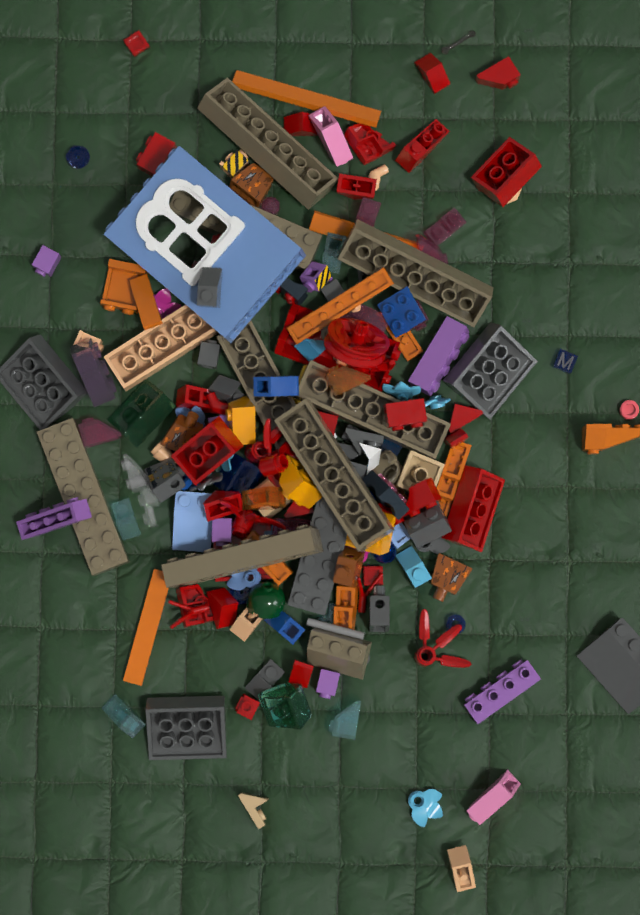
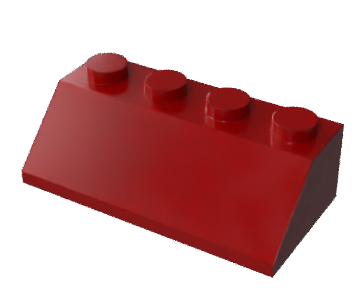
M465 465L447 519L452 531L441 538L482 552L505 479L481 468Z

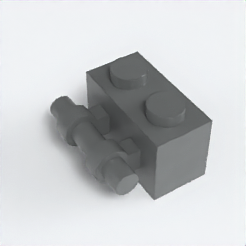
M436 501V506L428 510L426 507L420 509L421 513L412 518L409 515L404 517L408 534L417 548L452 531L447 517L440 508L439 501Z

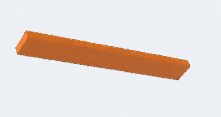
M239 70L236 71L232 80L241 90L315 111L325 106L333 116L375 128L381 114L380 110Z

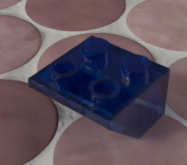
M235 453L233 458L230 459L231 471H224L221 468L220 472L223 474L222 481L214 482L213 484L222 491L240 492L242 503H246L248 500L246 494L255 488L262 473L259 471V466Z

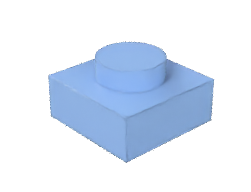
M402 523L394 526L395 530L391 542L397 549L411 539Z

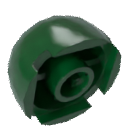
M259 583L253 586L248 593L247 609L252 615L253 612L259 614V618L262 619L276 618L280 616V612L285 610V594L274 583Z

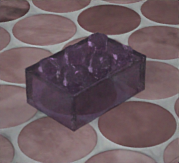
M92 338L70 346L72 358L93 406L96 407L115 399L116 385L112 376L108 377L110 373L105 359H100L102 354L98 343H93Z

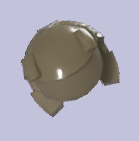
M385 450L381 452L379 465L373 471L392 487L397 484L403 466L400 465L397 456L391 450Z

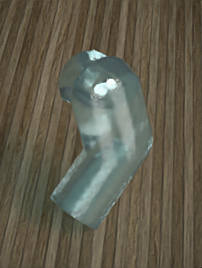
M328 603L327 613L317 620L333 624L334 606L336 604Z

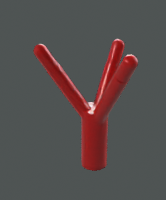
M382 573L378 575L365 593L363 592L361 578H357L359 591L358 612H366L367 596L383 577Z
M169 600V604L190 611L170 625V628L173 629L192 615L210 611L208 603L190 607Z

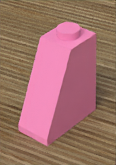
M324 106L308 115L333 163L338 167L351 160L353 156L340 125L329 110Z
M509 770L505 771L467 809L469 817L481 825L514 796L521 783Z

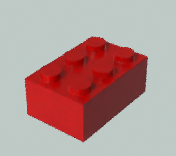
M509 137L472 175L471 179L479 191L504 207L542 166L536 154Z
M218 416L174 452L171 457L196 486L244 445L221 417Z

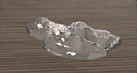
M124 454V460H121L123 471H127L128 478L125 479L128 490L131 489L133 493L140 492L141 494L138 495L140 507L144 506L145 513L142 514L145 525H149V528L158 527L154 508L161 506L160 502L151 489L146 473L130 456Z

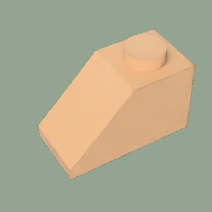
M246 608L232 625L230 631L245 642L263 619L259 618V614L254 612L252 615Z
M466 845L448 849L449 862L457 892L476 888L472 864Z

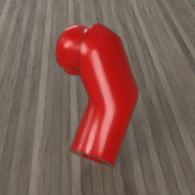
M215 392L207 394L206 397L211 410L220 415H226L228 404L218 401Z

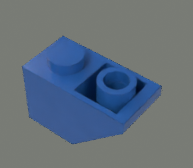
M299 376L253 377L255 397L299 395Z
M283 611L276 618L264 619L266 623L293 645L305 631L302 626Z

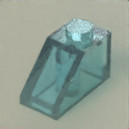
M116 694L102 707L113 722L132 739L146 725Z
M356 700L338 713L334 720H330L329 731L332 732V736L355 740L361 705L360 700Z

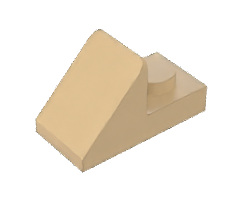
M240 793L238 797L257 828L260 829L265 826L264 820L267 818L261 809L257 810L256 807L266 802L268 798Z

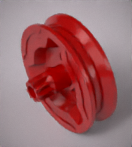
M339 318L329 324L328 334L324 338V347L334 358L359 368H374L384 362L385 352L388 351L390 342L386 334L379 328L368 322L353 318Z

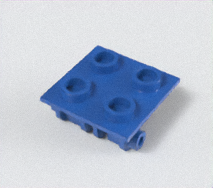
M408 286L377 304L395 338L407 333L410 329L426 320Z

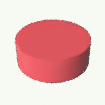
M632 400L623 402L619 408L620 415L626 420L634 419L639 414L638 404Z

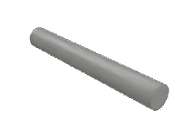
M308 618L307 626L363 640L365 632Z

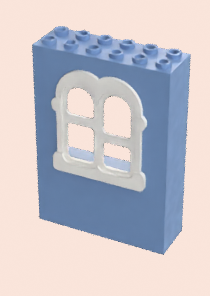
M178 146L177 149L174 148L169 153L167 161L164 164L161 163L156 168L155 175L144 182L143 189L132 196L131 203L120 210L118 218L114 223L108 224L104 235L226 340L232 343L306 257V254L295 242L183 148ZM177 191L188 192L204 206L203 211L191 224H187L169 206L170 197ZM210 214H214L227 225L226 231L214 244L208 242L197 231ZM157 215L168 217L176 225L175 229L163 242L157 241L149 233L148 229L150 220ZM183 232L187 233L206 250V254L194 268H189L169 250L173 242ZM202 267L222 268L220 308L197 306L198 283Z

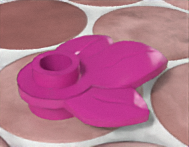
M167 288L160 290L154 295L161 319L181 308L180 304L171 303L170 291Z

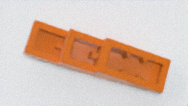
M464 442L452 449L450 448L436 487L442 498L438 500L441 505L440 508L446 517L472 446Z
M337 585L334 625L355 630L358 587Z

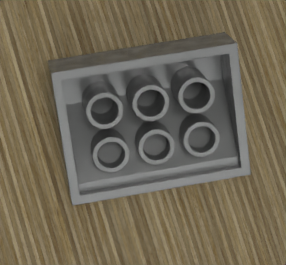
M490 322L443 381L475 409L482 410L483 415L490 420L538 361L501 325Z
M41 335L29 338L0 367V382L39 430L50 427L88 393Z
M621 617L577 655V658L624 711L630 714L640 706V636Z
M225 696L147 698L146 723L149 760L227 758Z

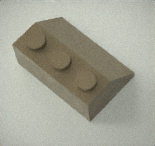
M314 628L311 630L307 647V664L363 680L372 642Z

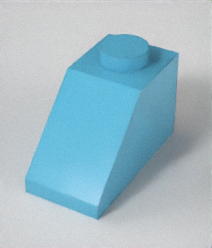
M412 546L395 555L414 589L432 579Z

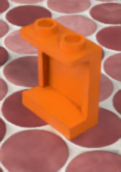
M109 259L107 279L103 297L100 300L101 306L107 311L114 312L115 309L123 310L122 313L127 315L139 314L129 280L145 275L148 272L139 264Z

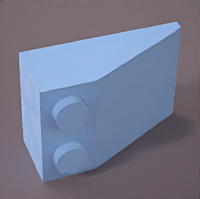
M178 491L176 493L172 550L203 552L204 550L211 549L212 521L207 522L203 502L211 495L210 493Z

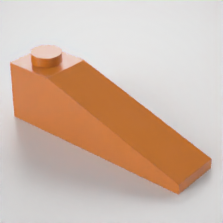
M586 424L582 428V451H587L589 455L599 454V451L640 438V425L630 427L628 424H621L612 428V424Z

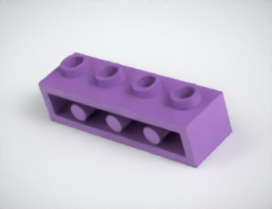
M448 316L446 317L409 378L408 382L411 386H420L421 392L430 397L433 392H437L440 387V380L448 374L450 370L449 365L452 360H456L460 353L461 345L465 344L469 338L467 326Z
M78 497L67 500L65 505L62 502L53 505V509H50V507L39 510L40 514H37V512L27 514L25 519L16 523L21 540H25L92 518L87 499L78 500Z
M520 659L512 665L514 669L507 673L505 670L496 676L498 679L493 684L490 682L486 683L480 688L482 691L479 694L475 695V693H472L465 698L466 703L463 706L476 724L485 720L541 680L528 660L523 662Z

